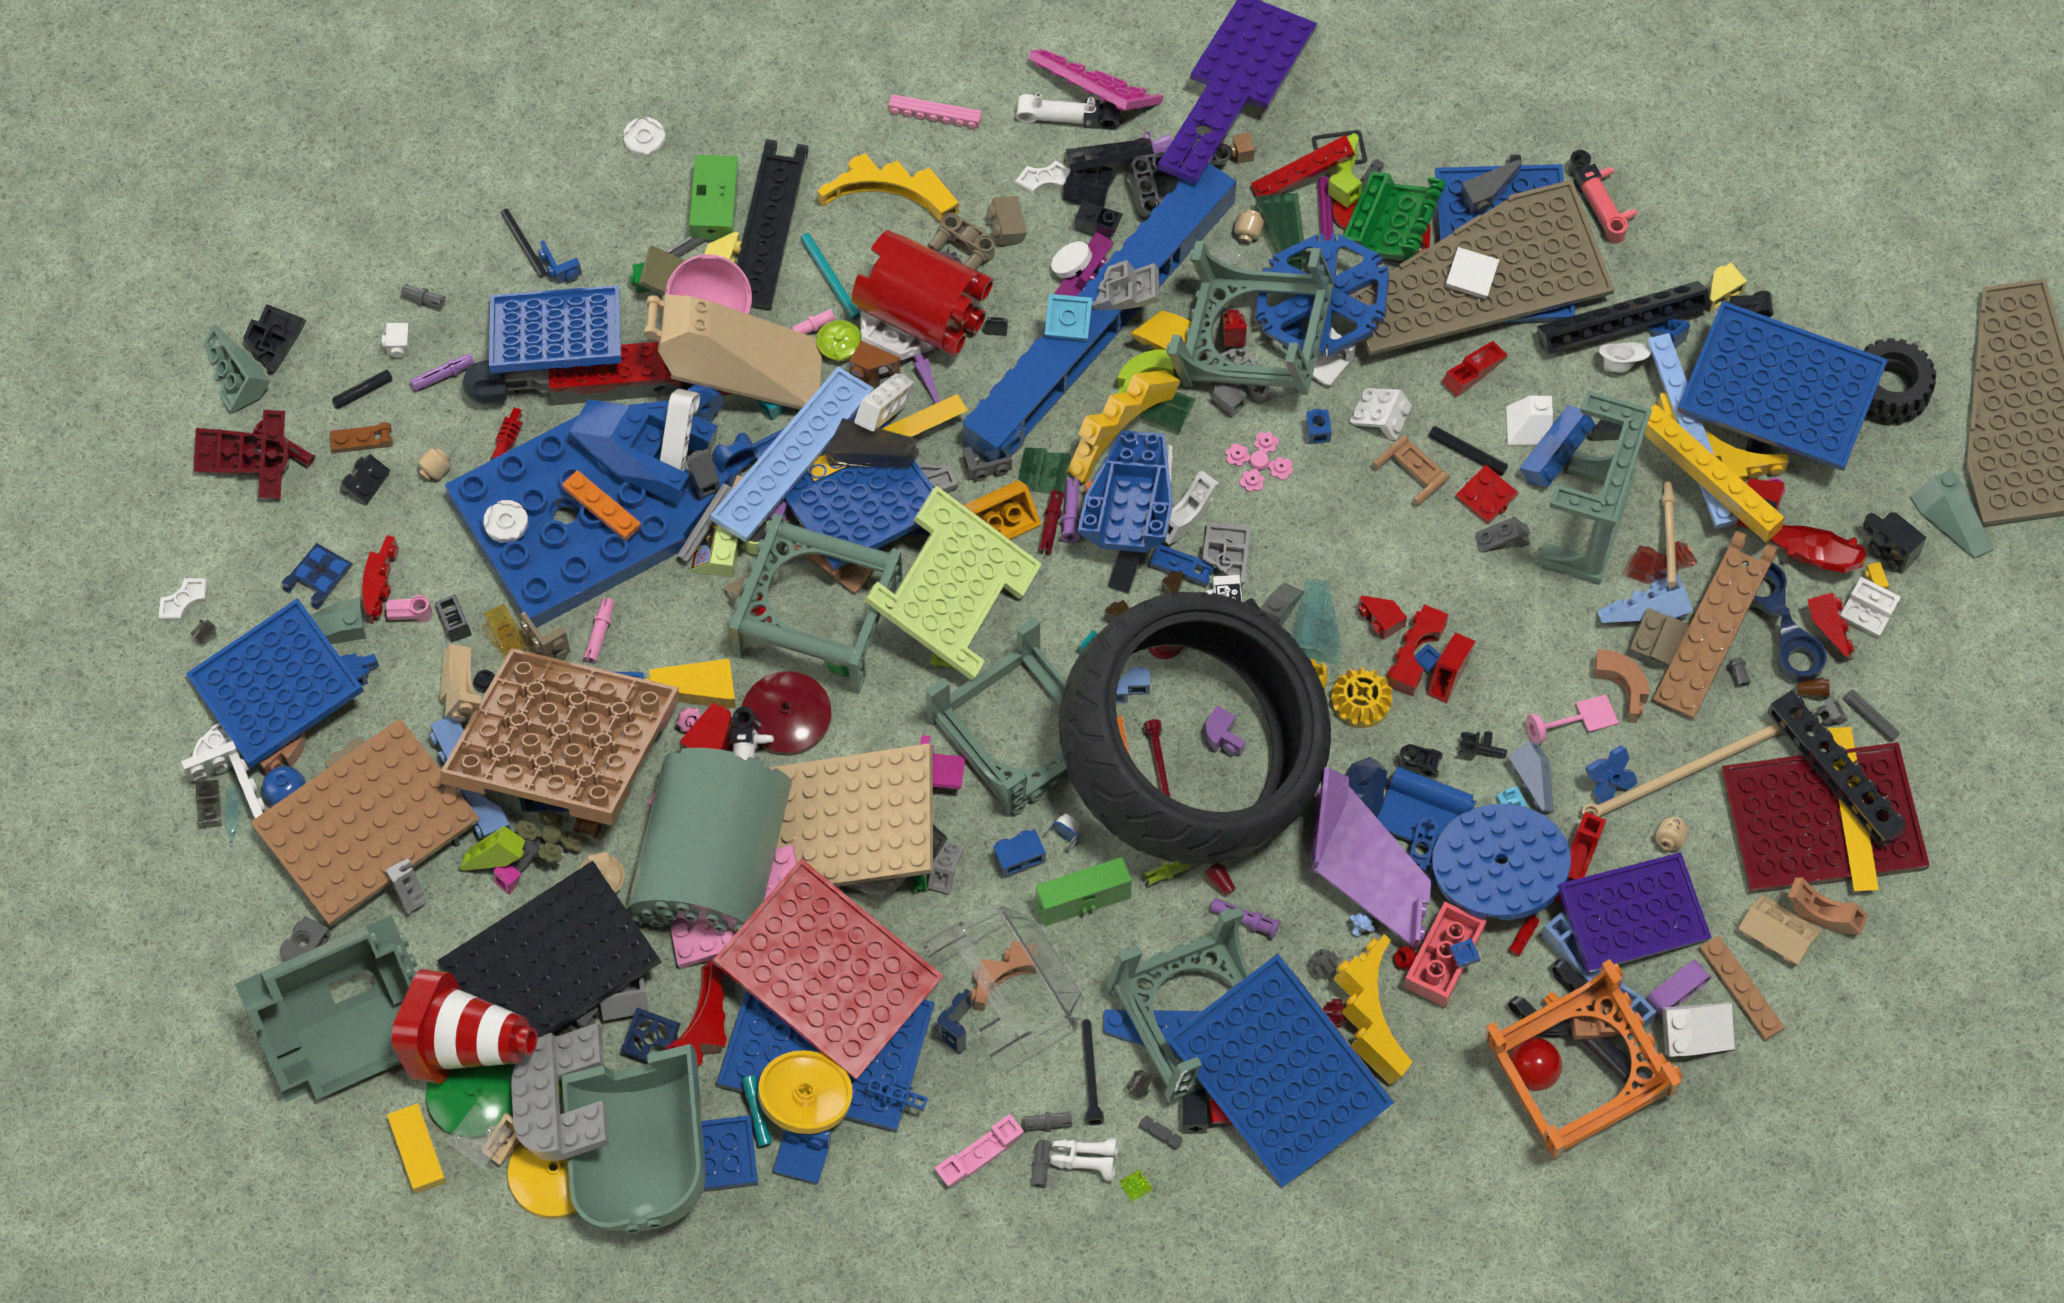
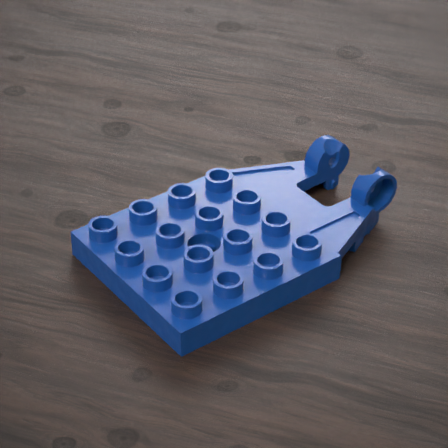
M700 385L692 386L687 391L700 393L699 407L693 416L713 422L714 414L723 405V397L716 389ZM669 400L631 404V406L668 411ZM578 416L445 484L448 498L520 614L525 612L536 628L678 554L690 536V531L699 522L717 493L699 499L689 479L685 493L679 503L675 504L617 477L569 434V430ZM739 433L733 443L729 445L718 444L713 450L712 459L719 478L720 487L722 484H727L732 488L736 476H741V470L749 466L757 456L758 451L746 433ZM662 447L655 457L658 460H660ZM685 467L684 472L689 474V470ZM577 470L641 522V528L627 541L622 539L562 488V484ZM502 500H511L519 503L528 516V528L525 534L518 540L510 543H501L493 540L487 534L484 527V515L487 509ZM570 507L578 511L577 519L572 523L564 524L561 521L554 520L555 512L558 509Z

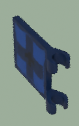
M316 543L293 572L283 579V590L290 593L297 581L317 591L311 597L313 608L320 609L327 596L346 575L353 563Z

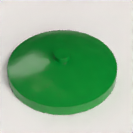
M510 1064L451 1069L449 1076L443 1083L428 1082L426 1101L434 1122L444 1132L460 1139L477 1140L491 1136L505 1113L513 1117L511 1087L513 1068Z

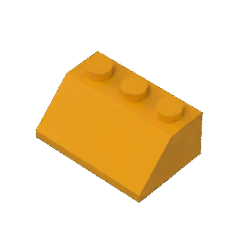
M1020 480L963 505L1008 539L1041 525L1029 489Z

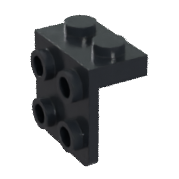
M1096 166L1070 172L1066 179L1063 200L1080 205L1082 201L1105 207L1108 191L1117 177V171L1112 170L1108 166Z

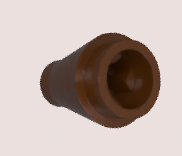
M1821 677L1798 682V695L1820 699L1830 697L1829 679Z

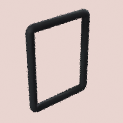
M1360 130L1315 135L1312 137L1315 151L1318 149L1317 139L1339 137L1353 133L1358 134L1363 159L1356 160L1355 164L1367 162Z

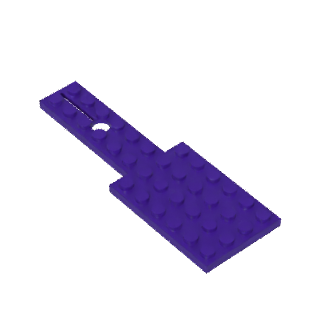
M1236 0L1191 72L1190 79L1207 86L1159 161L1158 169L1197 185L1246 103L1249 102L1264 109L1269 107L1316 30L1317 23L1261 0ZM1206 126L1210 128L1212 133H1205L1202 136L1196 132V128Z

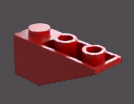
M1832 592L1807 599L1813 622L1849 660H1853L1851 653L1855 651L1852 640L1847 639L1846 632L1849 631L1846 618L1842 619L1840 611L1844 610L1841 598H1837Z

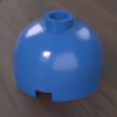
M291 766L273 768L266 774L262 782V794L266 804L270 808L306 784V780L297 769Z

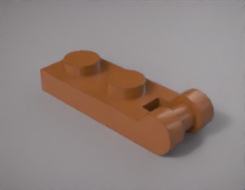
M383 422L375 426L330 431L332 454L391 447L393 445V440L390 436L392 432L391 424ZM375 435H381L379 439H375Z

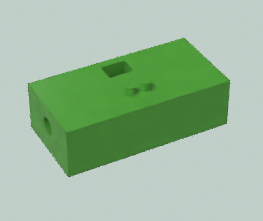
M695 155L689 223L691 237L716 241L734 232L739 178L738 156Z
M1123 857L1036 885V905L1044 926L1130 899L1132 880Z

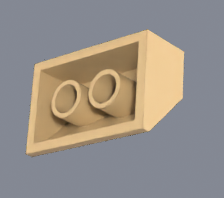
M1764 894L1750 907L1738 928L1743 931L1746 937L1758 940L1763 943L1767 950L1776 951L1783 956L1784 960L1797 965L1804 959L1822 932L1820 928Z

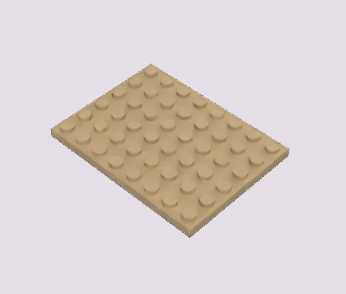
M930 743L769 767L772 771L775 768L779 769L792 780L776 849L793 845L797 862L802 858L836 887L933 873V747Z

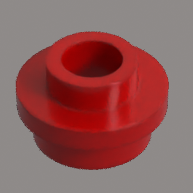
M1409 946L1401 947L1394 956L1395 963L1402 969H1410L1416 958L1415 951Z

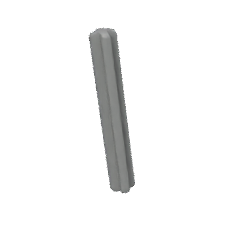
M722 484L679 551L678 557L683 561L688 562L714 523L710 520V515L732 491L729 485Z

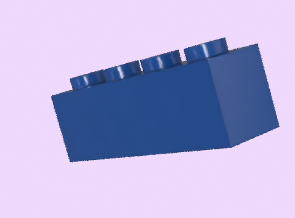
M1567 405L1520 467L1528 483L1549 487L1596 425L1591 416L1581 414V408Z

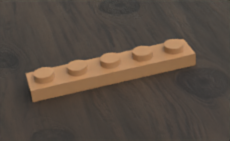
M1718 935L1699 947L1700 952L1763 1040L1767 1041L1784 1031L1785 1027L1721 937Z

